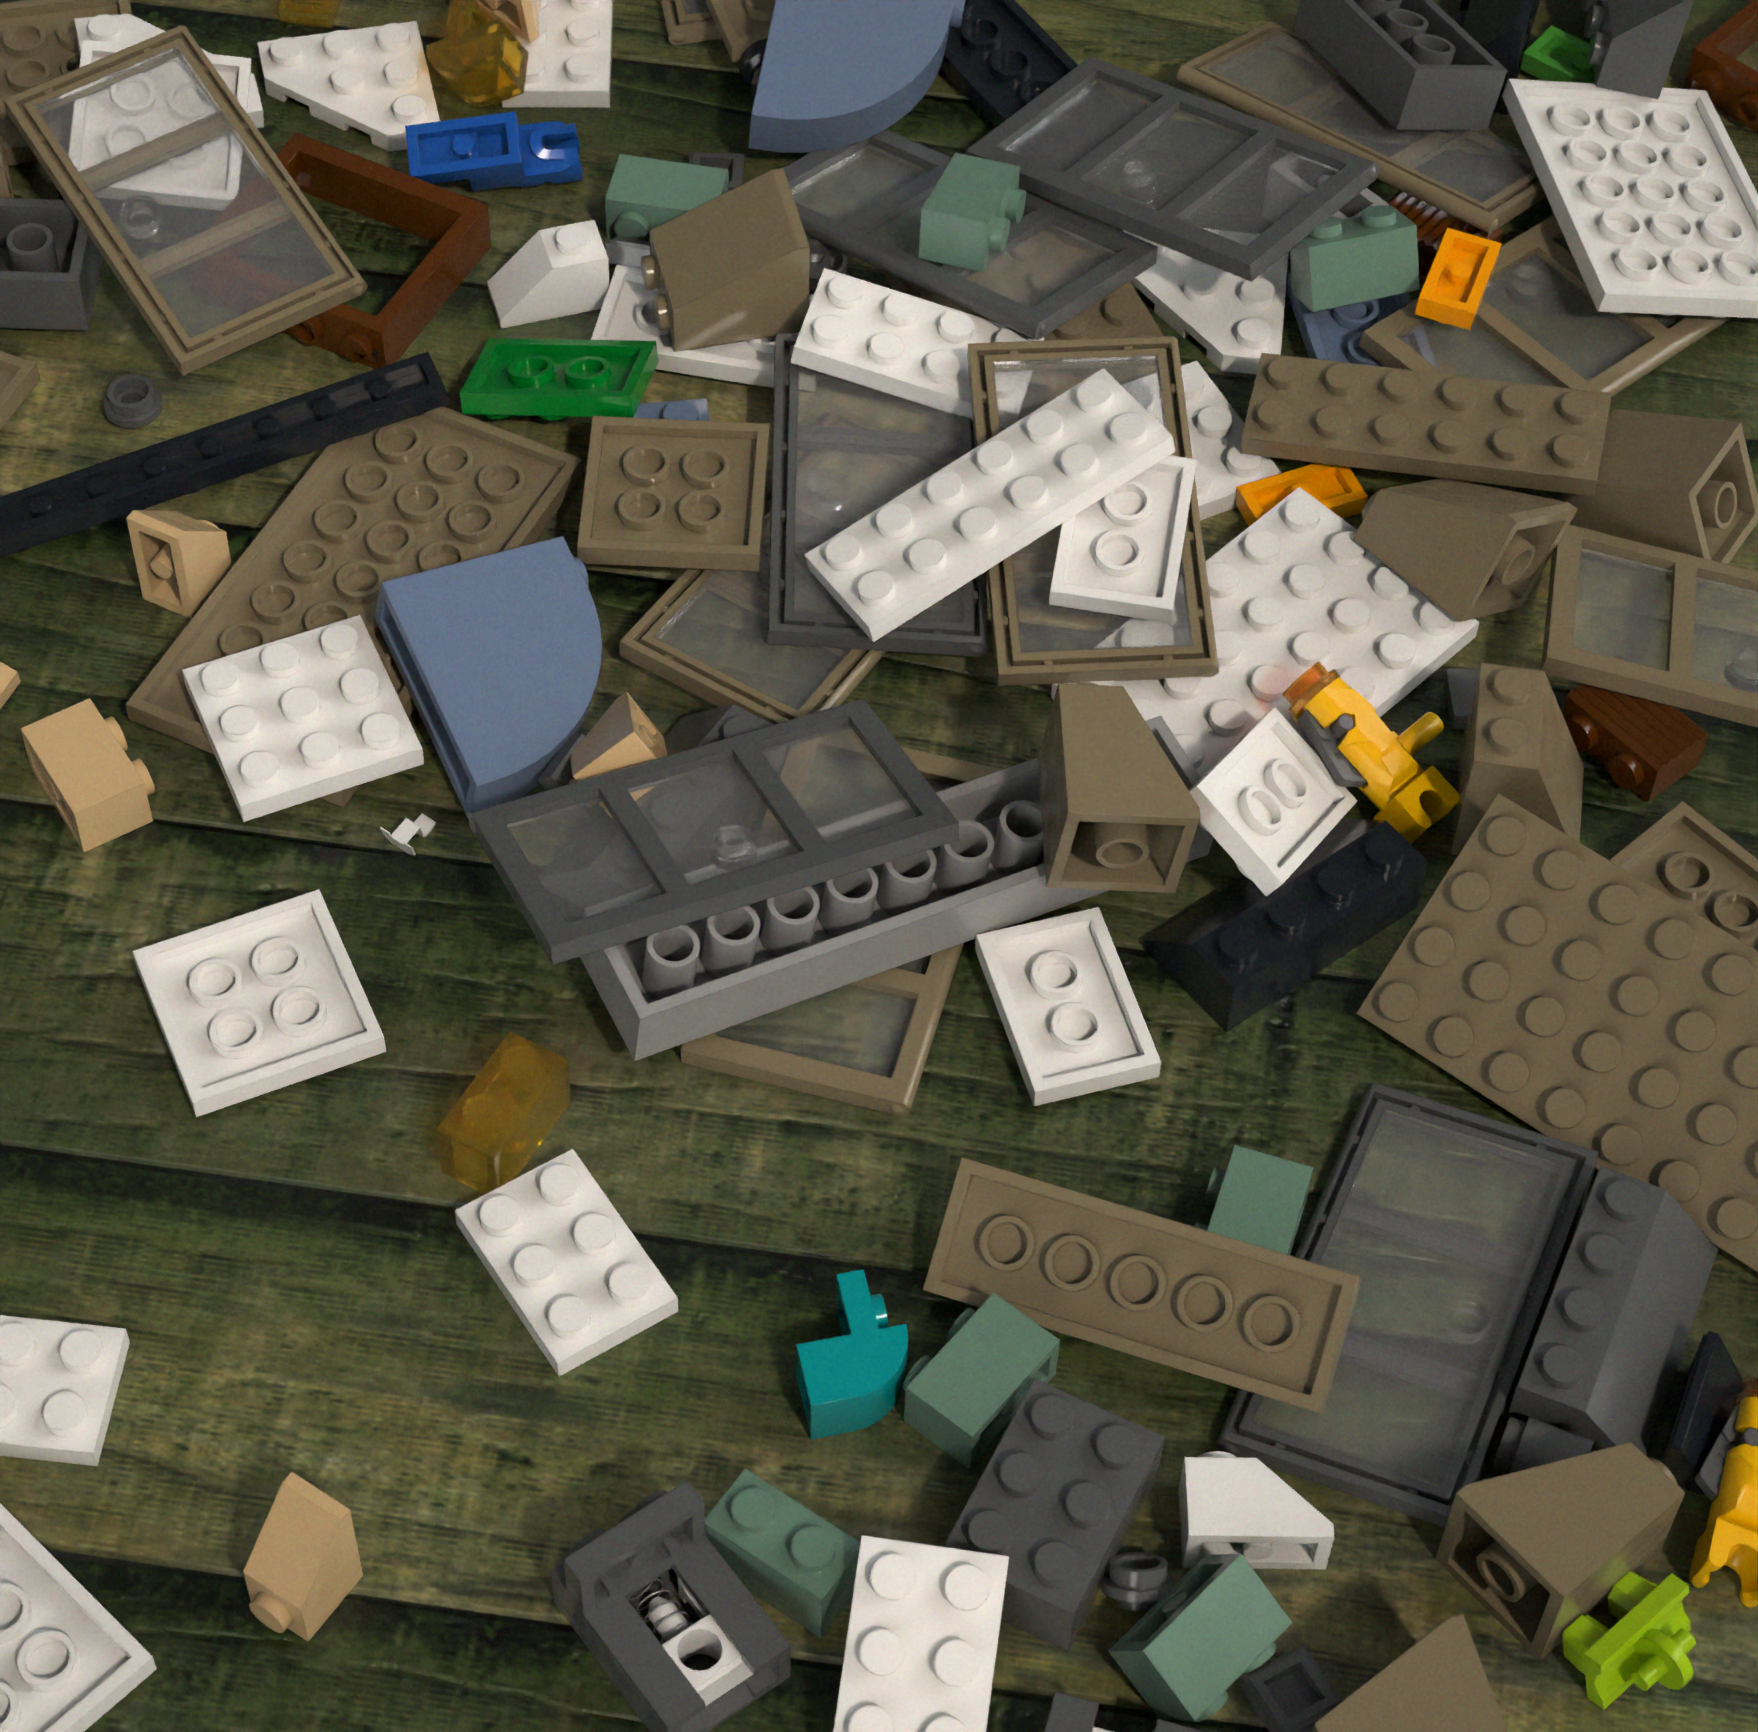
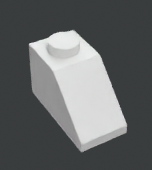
M595 220L539 230L487 282L488 292L501 329L602 308L610 285L609 262Z
M1212 1451L1201 1454L1198 1457L1184 1458L1178 1489L1182 1568H1193L1205 1555L1241 1553L1253 1569H1326L1334 1541L1333 1523L1259 1459L1239 1458L1223 1451Z

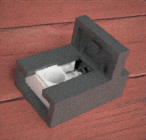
M688 1480L669 1492L659 1490L648 1495L636 1507L626 1513L618 1525L607 1532L600 1529L589 1533L559 1559L557 1566L551 1570L555 1605L650 1732H709L791 1677L790 1643L706 1537L704 1501ZM681 1605H682L683 1608L686 1610V1612H683V1611L680 1612V1606H681ZM689 1616L693 1619L695 1623L688 1622ZM645 1622H651L654 1625L653 1633H660L663 1637L661 1643ZM698 1654L711 1656L718 1661L713 1667L706 1670H693L683 1664L686 1659Z

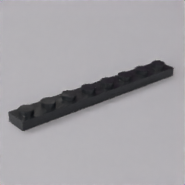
M427 351L1 496L0 558L16 552L26 551L34 546L75 532L84 531L92 526L130 514L133 510H144L156 504L189 493L198 492L203 488L244 474L256 472L261 468L299 455L309 454L334 443L364 435L372 430L448 405L449 401L445 386Z

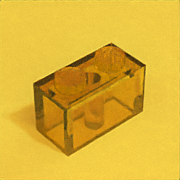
M510 1031L436 1129L442 1173L483 1194H487L514 1180L571 1104L567 1059Z

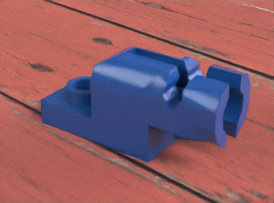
M513 111L405 126L410 176L431 184L469 179L472 190L474 192L512 187L542 186L546 181L558 184L584 179L583 168L579 159L581 150L575 123L565 124L560 121L519 125L516 112Z

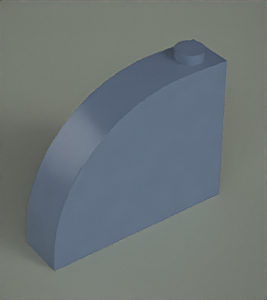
M776 0L751 114L748 148L783 153H806L814 150L840 148L872 137L898 122L917 105L934 82L944 57L949 28L961 27L965 0Z
M563 536L381 582L374 618L467 818H469V813L517 800L539 786V777L570 736L581 733L601 667V629L596 606L588 589L589 580L585 565L579 557H573Z

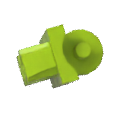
M1629 1571L1613 1586L1608 1596L1609 1613L1620 1621L1609 1630L1591 1616L1581 1615L1564 1630L1562 1635L1564 1656L1580 1672L1585 1674L1587 1698L1605 1710L1633 1683L1643 1691H1647L1656 1682L1669 1689L1679 1690L1692 1680L1694 1672L1686 1654L1696 1646V1640L1689 1632L1691 1630V1621L1686 1615L1682 1604L1683 1598L1689 1594V1584L1671 1573L1659 1585H1656L1640 1575Z

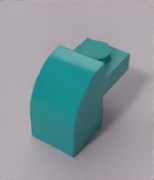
M864 1269L836 1274L835 1309L842 1336L796 1344V1381L810 1440L861 1430L878 1422L892 1410L903 1392L907 1368V1324L888 1326L887 1312L882 1294L870 1295Z

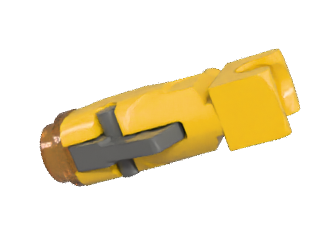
M1317 662L1297 678L1282 694L1291 705L1288 712L1294 717L1292 720L1304 732L1311 746L1317 749L1336 783L1342 787H1358L1380 810L1374 816V820H1386L1412 844L1431 824L1434 825L1440 821L1460 800L1458 792L1434 766H1430L1424 771L1412 757L1443 731L1442 720L1435 713L1427 712L1400 735H1397L1394 731L1388 729L1376 714L1375 708L1340 678L1341 675L1335 669L1328 672L1320 662Z
M1758 1378L1748 1381L1744 1385L1743 1391L1735 1396L1732 1411L1725 1419L1714 1443L1695 1475L1696 1483L1711 1500L1712 1504L1706 1531L1696 1542L1689 1574L1691 1584L1696 1588H1702L1709 1582L1710 1572L1717 1571L1724 1565L1732 1568L1740 1577L1741 1589L1739 1598L1746 1607L1758 1605Z

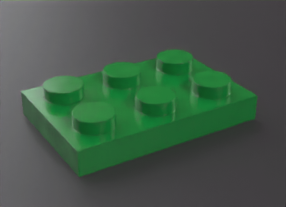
M489 338L460 392L462 413L480 414L489 419H504L512 415L540 416L545 420H561L569 416L633 418L658 363L656 341Z

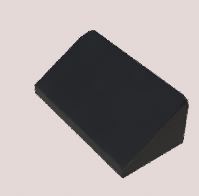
M1708 1331L1707 1335L1703 1334L1690 1366L1660 1460L1671 1471L1679 1487L1700 1495L1706 1494L1696 1483L1695 1475L1714 1443L1725 1419L1737 1406L1742 1390V1378L1720 1335Z

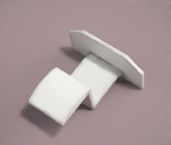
M421 813L414 823L405 818L392 835L384 828L380 827V829L391 843L409 855L415 856L413 847L407 843L416 833L423 838L432 831L436 822Z

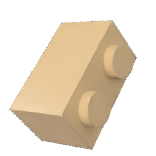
M90 698L21 728L30 767L83 852L153 822L148 796L155 793V787L145 764L140 758L130 761L125 753L128 750L127 742L119 724L112 716L103 719Z

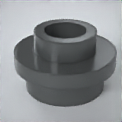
M127 374L111 382L104 397L103 406L106 417L113 424L124 428H139L152 423L159 417L163 409V401L159 389L147 377L139 374Z
M1124 1553L1116 1555L1109 1560V1572L1102 1577V1592L1108 1597L1116 1599V1605L1119 1608L1129 1611H1149L1175 1585V1580L1173 1576L1167 1573L1168 1563L1165 1558L1149 1553Z

